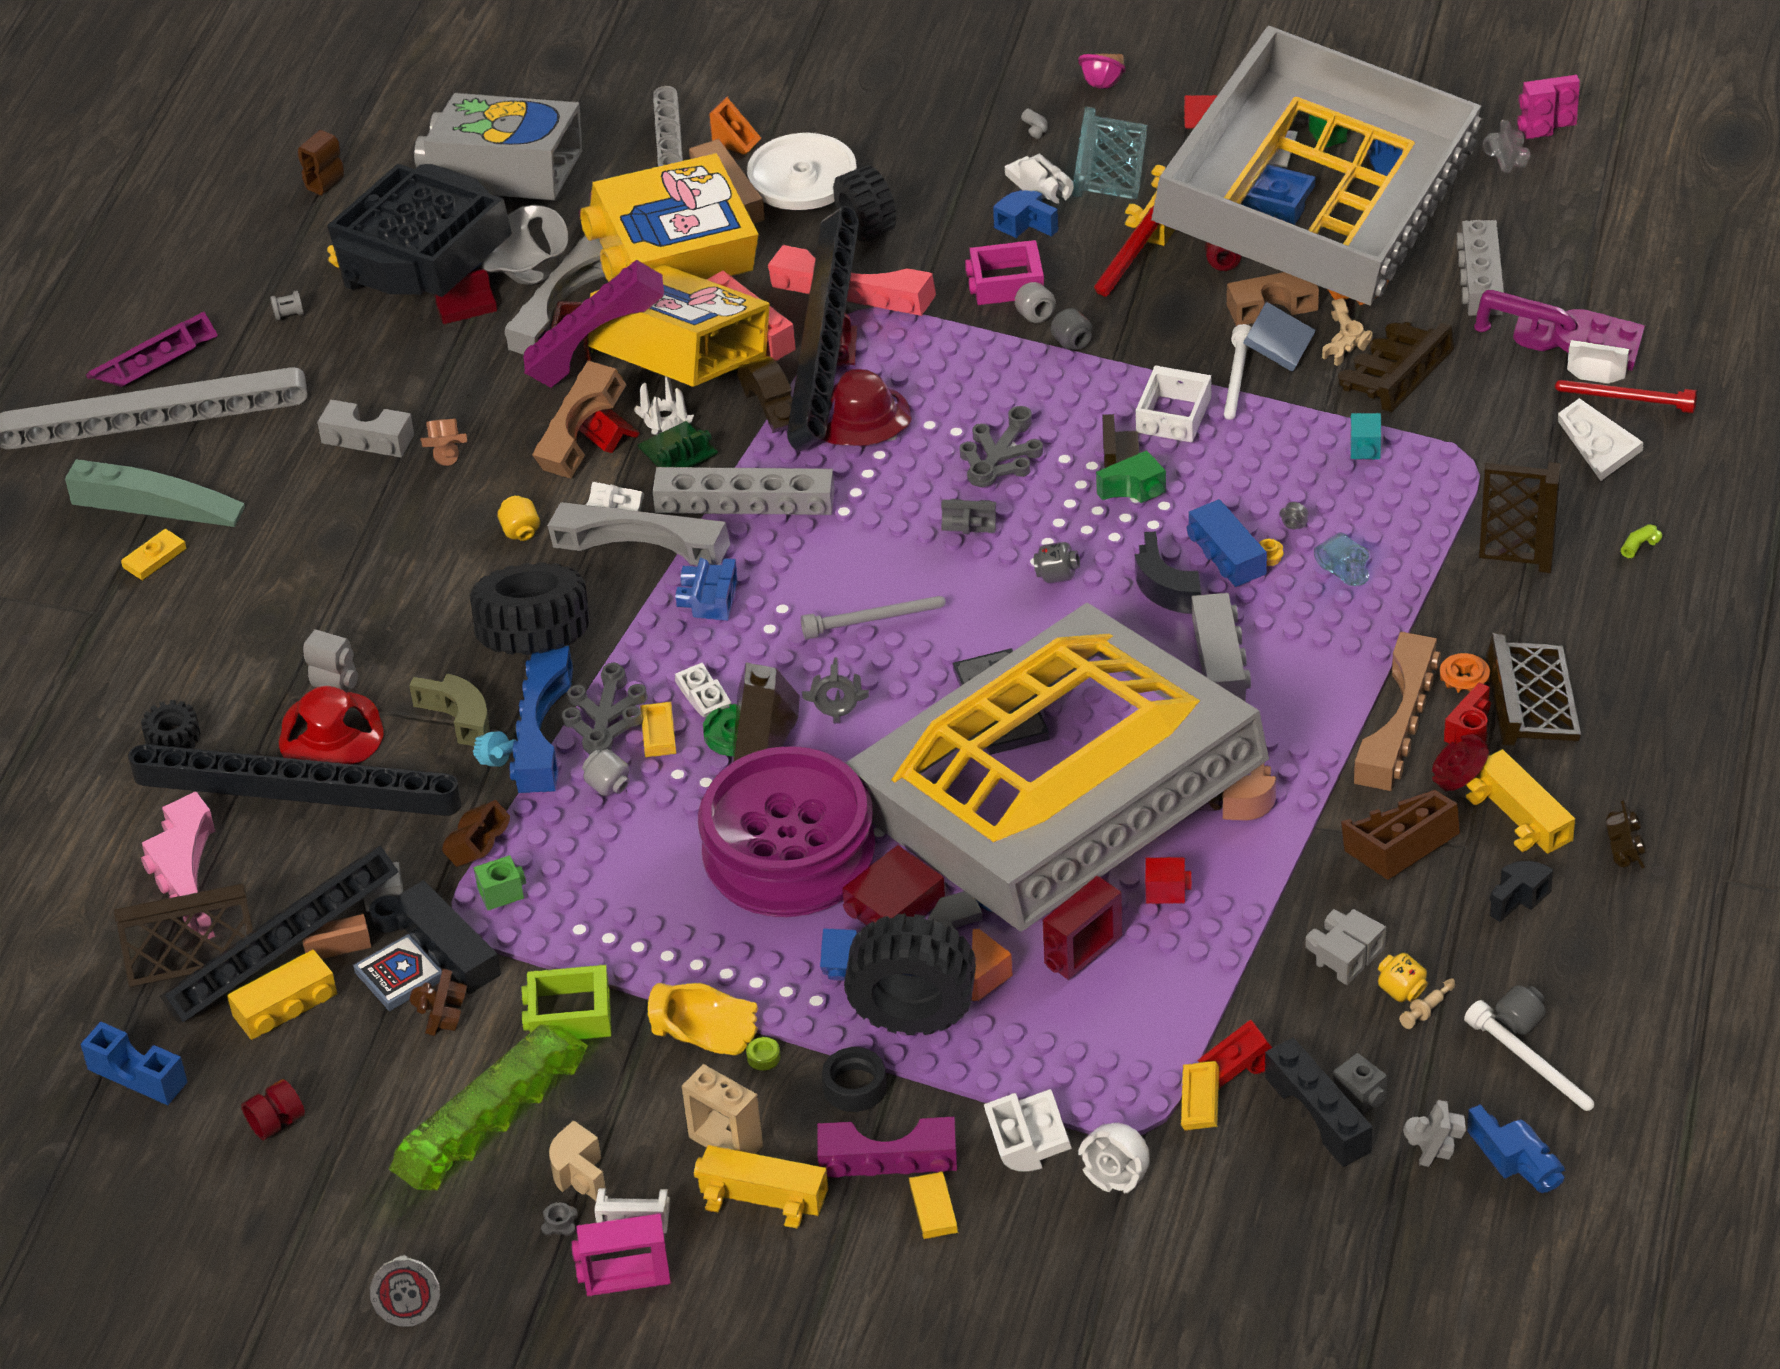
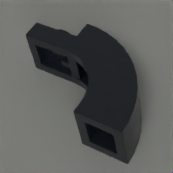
M1156 531L1144 532V545H1139V554H1135V579L1138 587L1155 604L1171 611L1192 614V596L1201 595L1198 571H1182L1168 566L1159 555Z

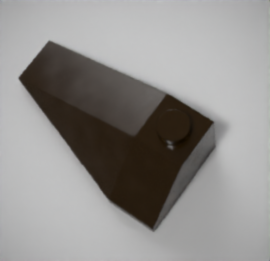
M745 663L737 693L732 763L756 751L782 747L791 729L794 728L798 721L800 695L777 668Z

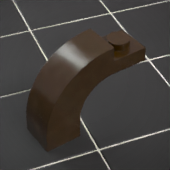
M767 356L740 365L737 375L746 398L758 397L773 433L788 429L792 405V389L779 364L772 357Z

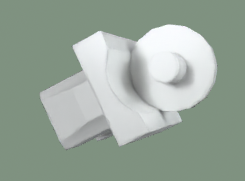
M593 482L590 498L586 505L640 512L644 493L642 491L617 487L616 485Z

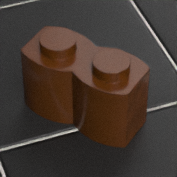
M319 130L298 148L299 161L303 167V182L307 190L321 196L344 176L343 162L339 158V141L335 135L323 130Z
M497 800L468 810L461 817L458 830L451 832L445 839L442 852L456 867L483 858L491 851L495 837L501 835L506 830L510 821V815Z

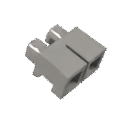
M1333 909L1324 921V929L1328 930L1329 933L1325 934L1318 929H1313L1306 936L1305 947L1316 955V966H1328L1337 972V979L1348 985L1365 968V965L1368 966L1385 949L1386 926L1355 909L1351 910L1347 915Z

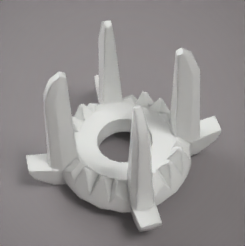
M665 376L666 400L663 399L661 401L660 398L654 397L650 404L647 384L643 383L640 388L641 407L636 406L634 409L636 414L643 418L645 424L652 429V435H658L684 421L691 423L694 415H687L681 390L676 388L674 393L671 380L667 376ZM667 410L672 413L667 417H661L660 411Z

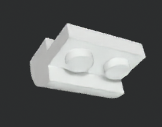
M1051 1089L1022 1100H1018L1016 1093L984 1104L1003 1163L1010 1169L1016 1171L1041 1169L1040 1160L1072 1149Z

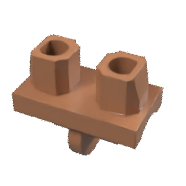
M456 418L427 421L428 437L421 438L422 447H434L433 456L438 464L442 466L454 464L459 456V450L455 443L467 442L466 433L458 434Z

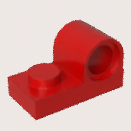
M1478 682L1445 719V742L1457 744L1462 741L1460 739L1461 736L1475 734L1486 743L1488 722L1486 715L1491 707L1489 686Z
M1250 1019L1197 1061L1199 1063L1216 1061L1219 1066V1089L1245 1068L1253 1074L1265 1072V1052L1272 1049V1046L1257 1025Z

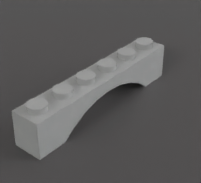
M586 236L581 238L569 255L564 257L563 262L557 269L551 272L544 284L535 291L532 298L521 307L520 312L514 319L508 322L505 328L508 350L524 355L525 350L530 345L536 343L550 330V323L557 303L559 306L570 293L582 285L605 276L600 261V252L603 247L599 239L589 241Z
M560 502L548 524L553 548L582 551L593 546L612 542H646L660 545L676 552L690 565H698L700 558L706 559L709 565H720L730 546L726 522Z

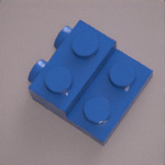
M1267 165L1244 198L1243 205L1295 225L1305 209V200L1315 187L1316 177Z

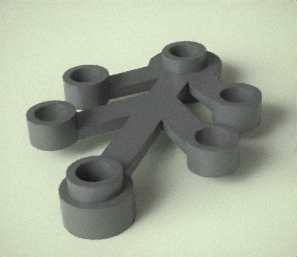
M1015 406L1009 410V426L996 445L990 435L988 425L980 423L972 428L973 440L981 443L987 458L980 460L977 455V445L974 442L967 441L960 445V457L968 461L970 469L967 472L969 483L977 487H986L993 484L999 476L1014 473L1016 476L1024 477L1030 473V461L1024 457L1016 458L1010 463L997 465L999 461L1026 455L1029 458H1039L1042 456L1043 443L1038 439H1031L1024 444L1010 447L1017 435L1027 431L1032 424V413L1029 408Z
M615 662L606 664L601 672L604 688L599 707L587 697L584 686L575 685L567 691L570 703L580 707L595 721L593 729L582 721L580 710L576 707L567 708L562 713L564 725L568 728H573L583 737L582 746L589 755L596 750H611L615 737L631 727L640 725L643 721L641 710L635 705L644 703L648 698L644 685L634 684L630 686L627 691L628 696L613 705L616 690L623 688L627 684L625 669ZM621 714L623 715L622 720L608 728L609 722Z

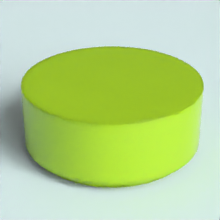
M756 1038L746 1048L747 1061L756 1070L772 1069L780 1061L779 1045L771 1038Z

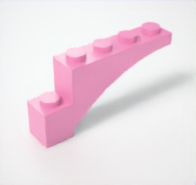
M195 791L162 807L165 820L162 821V827L165 832L142 842L145 856L141 857L143 866L148 874H155V880L160 891L163 894L168 892L169 898L198 893L197 874L200 857L209 834L215 832L210 809ZM199 913L195 914L188 926L204 936L212 923L208 915ZM189 916L183 917L184 922L187 920ZM213 930L207 939L215 937Z

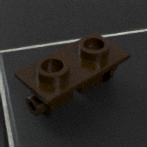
M1623 800L1621 801L1623 810L1620 812H1610L1605 820L1609 838L1613 841L1610 842L1613 860L1619 867H1627L1631 862L1638 860L1641 868H1645L1642 854L1647 853L1642 836L1637 833V830L1642 829L1636 811L1630 812Z

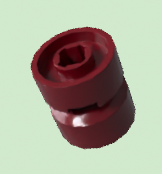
M280 1079L267 1087L264 1096L257 1093L241 1104V1109L247 1123L263 1141L279 1132L282 1123L289 1126L305 1115V1110L299 1096L285 1079Z

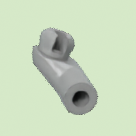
M1029 108L1022 113V121L1031 125L1028 130L1029 134L1036 139H1040L1042 134L1048 130L1047 120Z

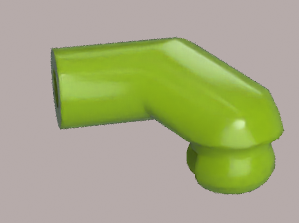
M1648 524L1630 533L1621 548V554L1626 558H1633L1641 544L1646 540L1650 545L1658 543L1662 538V532L1657 530V526Z

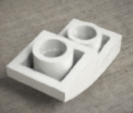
M703 663L675 674V682L702 717L708 716L717 708L725 709L730 707L731 701L717 679H712Z

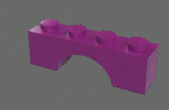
M954 1117L920 1118L917 1126L911 1133L901 1139L889 1142L874 1141L864 1137L856 1130L852 1122L817 1123L819 1167L826 1168L827 1177L838 1178L856 1175L874 1176L877 1174L957 1171Z

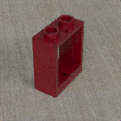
M1097 875L1043 919L1044 963L1052 972L1059 973L1067 980L1071 979L1122 936V892Z

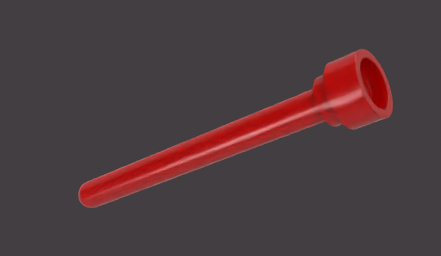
M1558 380L1555 383V389L1560 392L1676 405L1677 409H1682V412L1694 413L1697 401V390L1685 389L1684 392L1678 391V394L1566 380Z

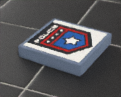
M409 934L353 965L355 974L388 1011L410 1000L411 991L416 987H421L423 983H430L432 987L438 984L442 972Z

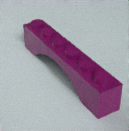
M635 260L627 268H623L615 278L604 284L598 292L583 301L581 306L571 314L566 315L553 329L548 330L542 338L525 350L523 356L525 374L550 388L569 373L573 352L589 332L614 318L645 312L664 296L663 275L638 260Z

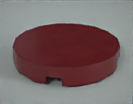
M1477 735L1461 736L1460 739L1462 741L1457 744L1454 742L1449 743L1437 756L1432 767V772L1435 774L1432 776V779L1444 791H1454L1465 786L1477 776L1485 765L1489 749L1487 744Z

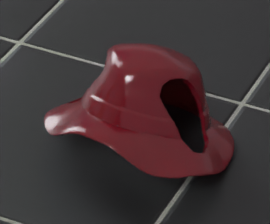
M851 369L844 373L839 382L833 386L830 410L835 399L832 421L827 424L826 435L822 440L836 445L854 446L883 442L898 434L911 423L912 417L909 405L901 393L888 389L879 375L865 369ZM893 397L897 399L898 404L895 403Z

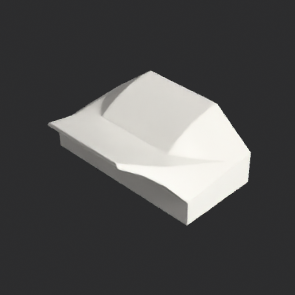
M1571 340L1567 370L1578 379L1609 384L1625 379L1629 349Z

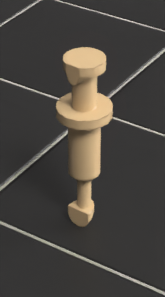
M1453 978L1448 979L1444 982L1445 986L1441 990L1432 991L1423 1000H1414L1410 1004L1411 1012L1406 1011L1400 1016L1401 1024L1405 1028L1411 1029L1415 1026L1417 1019L1421 1021L1427 1020L1431 1015L1430 1010L1443 1001V995L1449 990L1454 989L1455 980Z

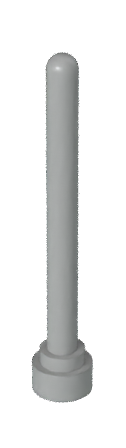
M936 596L821 618L820 615L815 616L812 613L801 616V627L804 638L807 640L817 638L818 634H822L827 629L942 608L946 601L944 597Z

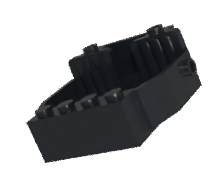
M401 164L395 165L327 225L346 288L355 290L362 284L388 294H423L426 291L440 297L448 293L512 235L503 198L491 195L475 178L433 164H420L415 169Z

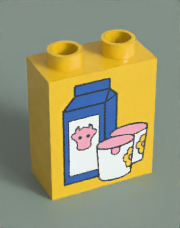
M717 153L592 183L590 206L581 208L580 211L581 225L586 238L589 241L599 239L603 247L600 252V261L603 273L609 282L623 268H627L635 260L652 269L665 264L706 280L721 271L726 272L730 276L753 271L758 232Z
M664 264L653 268V270L663 275L664 296L645 312L614 318L588 333V347L694 387L732 371L742 364L766 356L770 303ZM599 290L590 293V297L593 296Z

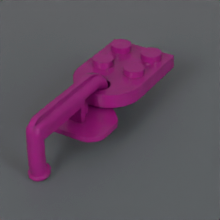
M1486 290L1483 292L1474 325L1475 330L1478 332L1488 331L1491 328V322L1489 321L1491 309L1514 314L1519 317L1513 338L1516 343L1523 347L1546 351L1559 346L1569 353L1570 342L1573 340L1629 349L1627 370L1631 371L1634 367L1645 325L1607 316L1602 313L1583 309L1564 311L1559 307L1496 290Z

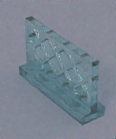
M1085 107L1073 178L1074 188L1071 196L1082 198L1083 190L1138 199L1148 125L1095 116L1096 108ZM1099 127L1109 128L1112 131L1105 134ZM1133 132L1139 133L1140 135L1131 138L1127 133ZM1119 136L1124 142L1117 144L1112 139ZM1105 143L1110 148L1102 150L1097 145ZM1131 147L1136 153L1129 155L1125 149ZM1117 154L1122 159L1114 161L1110 156ZM1103 160L1107 165L1100 168L1095 162ZM1129 164L1134 170L1127 172L1122 167ZM1114 170L1119 176L1112 178L1107 173ZM1100 177L1105 182L1097 183L1090 180ZM1126 181L1133 189L1122 187L1120 184Z

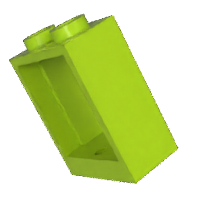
M606 965L527 972V985L522 986L523 1006L528 1005V1010L522 1011L523 1030L530 1031L532 1044L611 1036L610 988ZM594 991V1010L538 1015V996Z

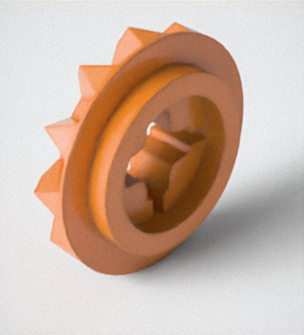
M1460 653L1449 656L1440 666V680L1445 682L1447 688L1455 687L1458 693L1462 689L1470 692L1478 682L1482 684L1489 682L1490 668L1482 658L1473 654Z

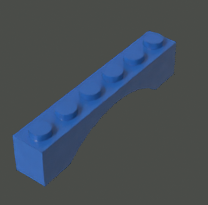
M563 646L556 650L550 649L544 653L533 652L531 660H526V676L528 680H523V696L525 700H520L519 703L521 720L516 722L518 741L513 742L515 761L510 762L511 780H516L518 793L556 791L559 769L555 748L545 739L540 729L550 707L571 687L573 664L569 646Z

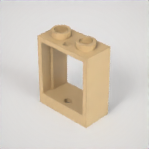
M703 1064L682 1085L689 1138L706 1148L708 1145L756 1154L763 1147L757 1094ZM724 1084L728 1085L726 1088L721 1087Z

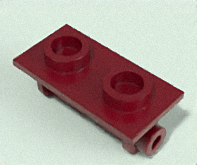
M847 314L844 315L837 360L838 366L855 365L857 325L851 326V320Z

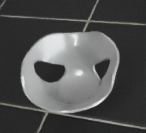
M537 205L523 206L508 215L512 235L489 254L481 264L486 271L503 272L517 283L532 285L546 280L551 272L557 269L558 255L563 253L568 243V231L564 220L557 211ZM537 217L542 218V230L551 248L550 255L544 252L530 235L528 229L530 220Z

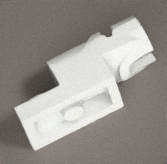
M1041 154L1031 158L1026 156L1005 166V175L1022 190L1042 193V199L1046 198L1059 204V198L1056 197V194L1065 200L1072 194L1074 188L1073 181Z

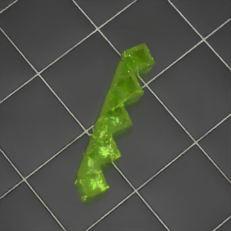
M539 1025L406 1136L395 1150L394 1159L389 1170L416 1190H438L452 1160L472 1161L486 1131L507 1132L520 1103H541L554 1074L574 1075L588 1045L561 1026Z

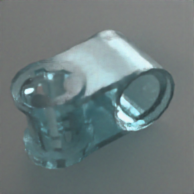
M1338 532L1314 548V557L1323 569L1336 575L1346 584L1361 586L1368 581L1369 571L1366 568V563L1369 560V552L1365 547L1351 540L1346 534Z

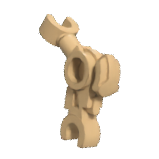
M1343 298L1332 301L1335 311H1331L1333 319L1341 324L1340 332L1331 339V343L1326 344L1322 349L1323 359H1326L1329 355H1335L1334 365L1336 366L1343 362L1345 352H1351L1355 346L1364 351L1370 344L1373 336L1372 331H1365L1360 322L1350 319L1347 305Z

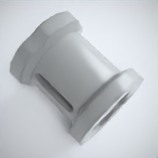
M298 290L294 291L292 295L279 298L275 296L270 297L276 321H279L281 317L292 314L304 315Z

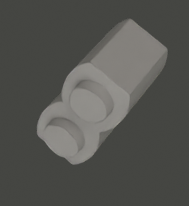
M315 629L305 641L303 647L304 659L309 665L308 677L310 684L316 688L326 685L333 686L348 692L355 687L358 680V673L353 663L354 652L351 649L349 640Z

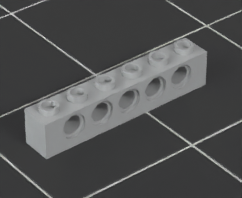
M656 467L652 492L655 513L832 515L835 488L833 469Z

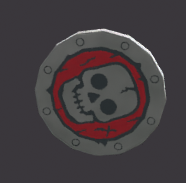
M399 1256L385 1263L375 1273L370 1285V1300L376 1313L386 1322L400 1327L415 1326L426 1321L436 1310L440 1298L439 1283L433 1271L424 1263L407 1258V1256Z

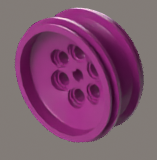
M787 746L764 749L748 754L728 765L714 778L699 806L698 828L702 840V859L705 871L714 886L728 900L753 913L772 917H797L827 909L842 901V888L872 864L875 854V834L872 826L873 808L870 794L858 775L846 763L819 750Z

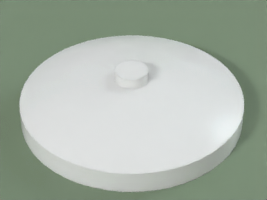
M796 133L778 137L758 148L748 162L747 176L763 198V202L782 209L808 210L835 202L833 193L834 179L855 170L856 160L849 147L833 137L816 133Z

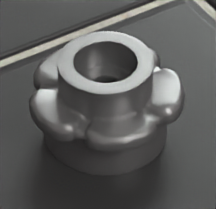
M1289 502L1279 512L1283 524L1289 529L1304 528L1308 522V510L1300 503Z

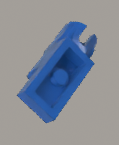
M1481 1104L1469 1109L1467 1132L1504 1179L1519 1173L1541 1193L1549 1192L1562 1184L1565 1178L1561 1173L1565 1171L1564 1166L1554 1154H1548L1550 1148L1542 1142L1531 1126L1523 1120H1517L1500 1127L1497 1119L1493 1115H1489Z

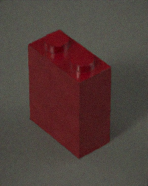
M899 845L891 849L842 888L844 910L851 918H857L865 925L871 922L876 924L879 918L885 916L894 918L896 914H906V917H914L915 914L924 916L936 906L940 898L945 897L944 877Z

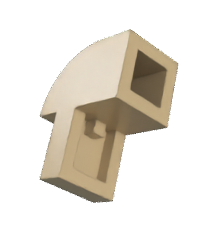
M572 1121L556 1135L550 1145L549 1157L553 1179L556 1186L562 1192L573 1185L580 1194L586 1193L596 1201L598 1189L605 1188L603 1171L594 1166L601 1160L598 1137L577 1122Z

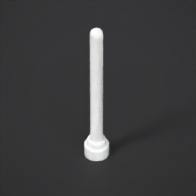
M1245 324L1236 326L1232 332L1231 342L1235 347V354L1224 410V417L1227 420L1234 419L1236 415L1246 352L1250 348L1243 343L1251 329V326Z
M1476 1001L1468 1009L1464 1020L1475 1030L1481 1029L1482 1031L1487 1030L1583 1110L1590 1111L1593 1109L1594 1101L1497 1022L1493 1009L1484 1001Z

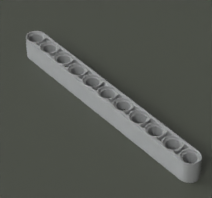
M291 367L5 411L0 413V447L3 449H17L299 405L307 398L306 378L301 369Z

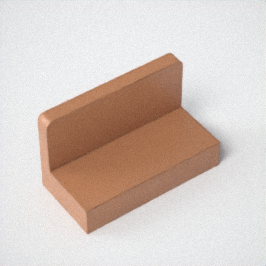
M364 914L327 922L303 939L305 953L314 949L319 957L324 959L371 948Z

